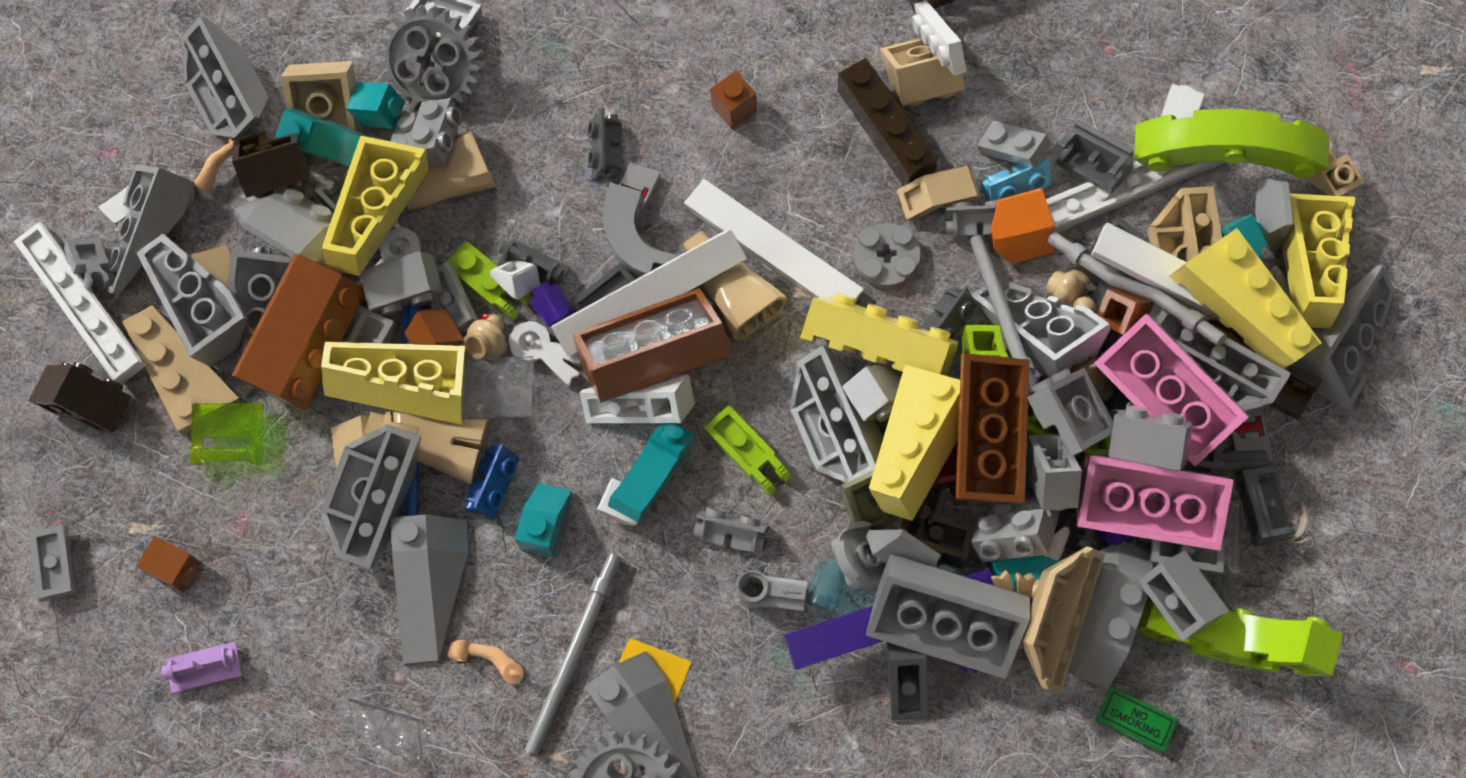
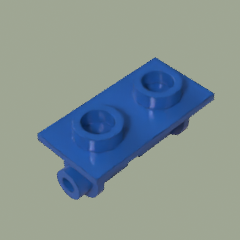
M500 444L499 447L492 445L490 450L485 451L477 474L486 477L485 481L474 479L464 500L467 503L465 506L466 510L478 514L479 511L493 521L503 503L505 492L516 472L520 459L503 444Z

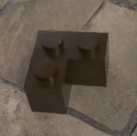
M266 132L233 141L232 163L246 198L255 196V198L267 197L274 193L275 189L285 186L287 188H296L305 184L306 180L311 179L310 166L297 132L272 140H268Z
M61 362L60 365L46 366L28 401L56 416L72 417L99 432L114 433L132 396L121 391L123 386L120 383L109 378H104L103 381L92 375L94 370L84 364L74 362L73 365Z
M950 483L932 486L913 521L903 518L900 529H903L941 555L939 563L963 569L976 526L941 516Z

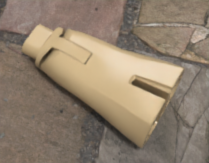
M470 129L454 139L453 148L449 153L446 165L429 167V172L403 212L422 209L453 197L496 187Z
M700 231L688 239L682 247L687 252L709 240V237L703 231ZM743 261L702 283L729 333L735 340H744L759 328L758 317L763 323L770 321L782 311L787 302V297L760 277Z
M387 411L385 415L370 412L364 436L386 424L421 436L417 462L468 484H473L487 436L489 419L462 417V425L399 411H393V413L392 411Z

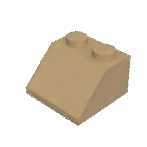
M922 38L880 48L893 94L902 106H918L924 103V100L935 97L949 98L955 95V92L965 90L963 73L953 76L946 66L942 67L938 56H933L929 44L925 45Z
M353 61L288 65L281 76L287 109H299L324 121L331 120L357 132V120L346 110L356 87Z

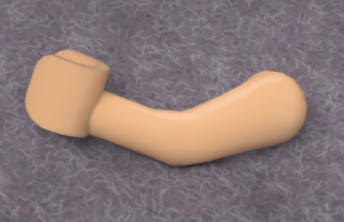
M244 135L241 138L230 137L228 144L211 154L196 180H191L195 182L194 188L196 187L201 193L209 192L213 187L220 165L233 154V141L248 136Z
M464 639L454 641L450 645L448 654L450 659L467 662L469 655L485 658L497 667L502 677L509 684L519 683L524 676L523 668L496 646L476 644Z

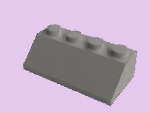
M890 554L878 586L866 636L1006 679L1030 621V597Z

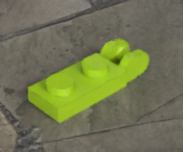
M466 241L446 262L453 265L459 280L493 309L497 308L510 320L514 321L519 314L511 304L504 300L508 293L490 277V271L498 266ZM528 294L518 300L528 306L530 304L529 300L532 297Z
M728 405L703 427L704 432L749 479L753 478L755 483L768 496L771 497L776 492V489L772 482L760 472L767 464H769L778 478L787 483L792 478L787 468L776 458L775 452L731 406Z

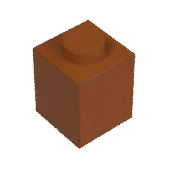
M737 71L710 88L712 108L731 130L757 112L756 92Z
M1118 288L1107 289L1097 315L1107 321L1112 330L1124 335L1145 314H1150L1154 302Z
M446 308L418 311L404 332L410 344L460 346L464 340Z
M154 535L136 567L147 575L183 592L186 585H190L195 580L200 561L190 553Z

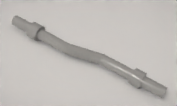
M1053 232L1049 236L1048 243L1064 253L1066 260L1075 266H1083L1110 286L1154 302L1182 321V326L1191 333H1199L1217 346L1222 345L1227 335L1208 323L1206 316L1197 310H1189L1157 288L1117 274L1089 255V250L1081 244H1073L1057 232Z

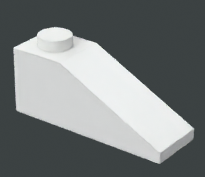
M689 373L675 375L600 403L593 388L584 389L580 392L586 423H681L695 405Z

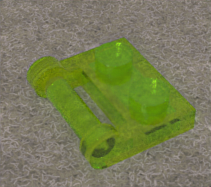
M192 403L190 464L202 465L203 461H250L251 465H261L263 462L264 404ZM204 439H251L250 448H204Z

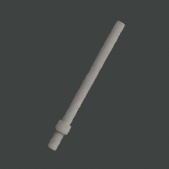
M975 235L970 239L1011 356L1012 358L1030 360L1028 396L1034 394L1031 387L1037 384L1034 378L1036 374L1032 359L1026 356L983 236Z
M609 553L599 578L595 577L589 590L592 592L524 749L527 753L538 756L604 599H609L614 585L612 581L622 560L618 555Z

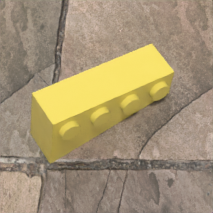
M360 136L322 246L327 268L347 274L361 275L429 172L426 149Z
M1290 193L1293 226L1281 244L1291 301L1310 328L1331 329L1345 300L1348 270L1346 263L1350 252L1349 234L1352 230L1353 218H1351L1355 204V197Z
M1238 228L1169 275L1174 282L1183 284L1193 293L1192 297L1198 303L1207 305L1220 317L1218 320L1228 329L1232 327L1244 338L1243 342L1254 352L1283 369L1321 344L1319 338Z
M836 293V296L812 299L800 338L811 342L816 338H824L830 340L829 348L841 352L842 350L855 352L857 349L861 351L860 356L863 359L880 364H887V361L893 362L892 368L902 372L905 365L948 376L959 343L950 339V332L936 327H931L930 331L917 327L919 321L902 315H899L898 319L886 315V309L873 304H868L867 308L855 304L856 298L843 293Z
M325 342L321 365L324 396L462 425L466 376L465 346Z
M905 365L869 486V490L883 512L913 521L958 440L959 379Z

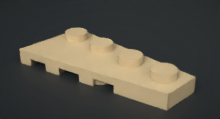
M153 306L122 321L138 354L147 365L145 368L177 431L181 435L242 403L237 395L208 365L189 356L177 331Z

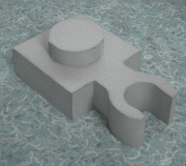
M100 239L66 240L64 251L73 274H84L83 284L86 290L91 291L93 280L100 282L102 289L105 290L109 280L106 273L109 262Z

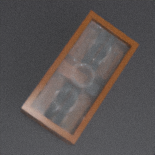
M700 288L572 334L580 365L600 403L730 356L723 323Z

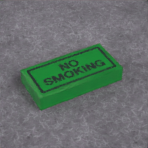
M1110 687L1095 721L1153 750L1163 753L1178 718L1114 687Z

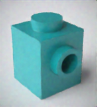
M357 82L346 110L362 127L394 129L402 113L405 101L388 83Z

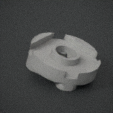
M894 223L875 224L864 228L854 245L853 264L856 273L870 282L869 285L883 290L899 288L907 283L908 279L916 273L919 267L920 247L912 231L907 226H899ZM887 249L896 256L891 257L889 263H885L882 257H877V254Z
M865 521L854 522L843 529L838 537L832 541L831 549L836 556L840 569L845 575V581L851 589L855 591L863 589L868 592H877L886 563L872 554L866 535L869 530H872L870 528L873 524ZM865 555H869L871 561H868Z

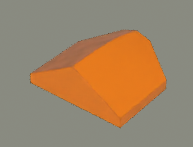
M1043 189L1031 190L996 201V210L990 228L993 246L1011 265L1055 253V247L1048 243L1049 236L1055 232V225Z

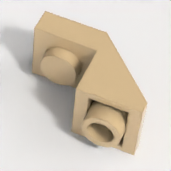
M1330 148L1329 169L1305 179L1329 196H1342L1365 183L1348 153L1336 159Z
M963 166L924 175L897 190L906 220L915 221L938 208L946 209V207H951L954 203L971 202L981 197L971 166Z

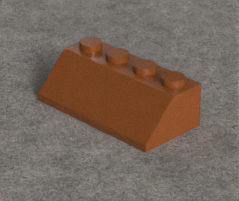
M294 253L232 376L286 405L306 411L322 380L321 365L325 342H341L365 294L363 287L338 272Z
M968 353L961 354L956 499L1003 505L1025 503L1029 359Z

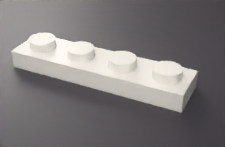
M927 0L915 3L916 15L912 16L915 33L921 35L925 45L929 44L933 56L937 55L941 66H946L953 76L967 72L961 40Z

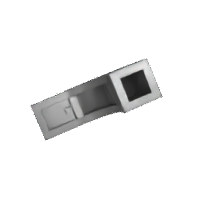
M610 183L603 204V224L610 249L617 261L621 262L631 275L639 278L678 257V255L648 246L637 233V220L644 202L642 191Z

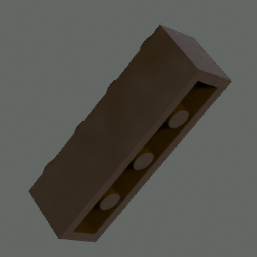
M864 58L839 72L838 93L901 184L905 186L924 175L935 173L936 156L868 59Z

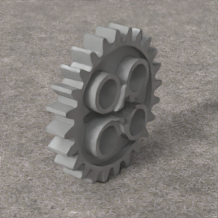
M424 5L417 7L416 12L409 8L404 11V17L399 14L393 18L395 25L389 24L385 27L389 35H384L379 40L387 46L377 51L378 55L386 57V60L378 65L379 68L388 69L389 71L383 77V80H393L394 85L392 87L395 91L398 89L402 91L401 98L403 100L408 97L412 98V108H415L421 102L451 98L456 106L457 101L462 103L468 98L466 93L471 94L475 91L476 87L472 82L477 83L481 79V76L475 71L481 69L484 63L475 60V58L481 55L483 50L473 48V44L479 38L468 37L467 33L470 31L471 25L463 28L459 26L462 16L459 15L453 20L449 19L450 9L448 8L440 15L437 5L430 7L428 13ZM415 31L423 33L426 44L418 42ZM438 32L440 33L441 37L439 43H437V45L435 46L437 38L436 33ZM445 44H450L454 47L456 57L448 55L445 50ZM434 49L430 59V56H428L427 54ZM406 60L415 65L416 74L407 69ZM430 60H431L432 62H434L433 65H431L430 67H428V65H429V63H430ZM425 71H426V76H425V81H424L425 85H423V84L421 83V78H422V75H423V74L425 73ZM436 73L445 78L446 86L438 84L435 78Z
M628 731L625 734L623 741H621L617 732L611 734L609 743L603 736L596 741L597 748L589 745L584 750L587 757L579 756L575 760V764L580 769H573L569 773L570 778H633L639 765H643L645 770L640 778H686L675 776L674 774L681 766L680 762L668 763L667 760L672 753L671 750L663 754L658 752L661 741L657 740L650 747L646 745L647 734H643L638 741H634L632 731ZM615 759L623 760L627 764L629 770L627 774H622L615 769Z

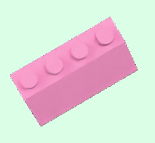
M1145 314L1094 363L1135 406L1148 409V414L1162 417V413L1165 412L1183 415L1184 421L1193 422L1188 460L1194 466L1201 462L1250 416L1150 314Z
M1083 452L1080 465L1082 473L1076 526L1221 551L1233 479L1222 475L1187 469L1178 471Z

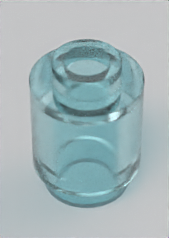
M829 558L827 562H819L806 591L809 595L806 603L817 610L832 614L834 607H839L848 587L845 575L840 569L837 559Z

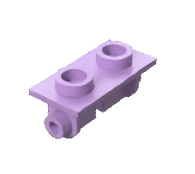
M236 642L167 658V665L162 666L164 680H169L172 694L242 676Z

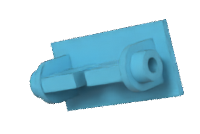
M1041 157L1034 168L1017 164L1012 166L1014 174L1010 175L1005 169L991 176H986L985 181L981 182L982 190L985 194L989 193L990 201L1039 188L1043 189L1052 185L1049 159L1043 160Z

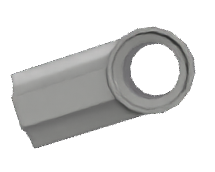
M747 571L739 577L737 594L740 603L748 609L768 608L804 613L808 581L765 576L758 571ZM750 583L759 584L763 588L762 593L757 597H749L744 594L743 590Z

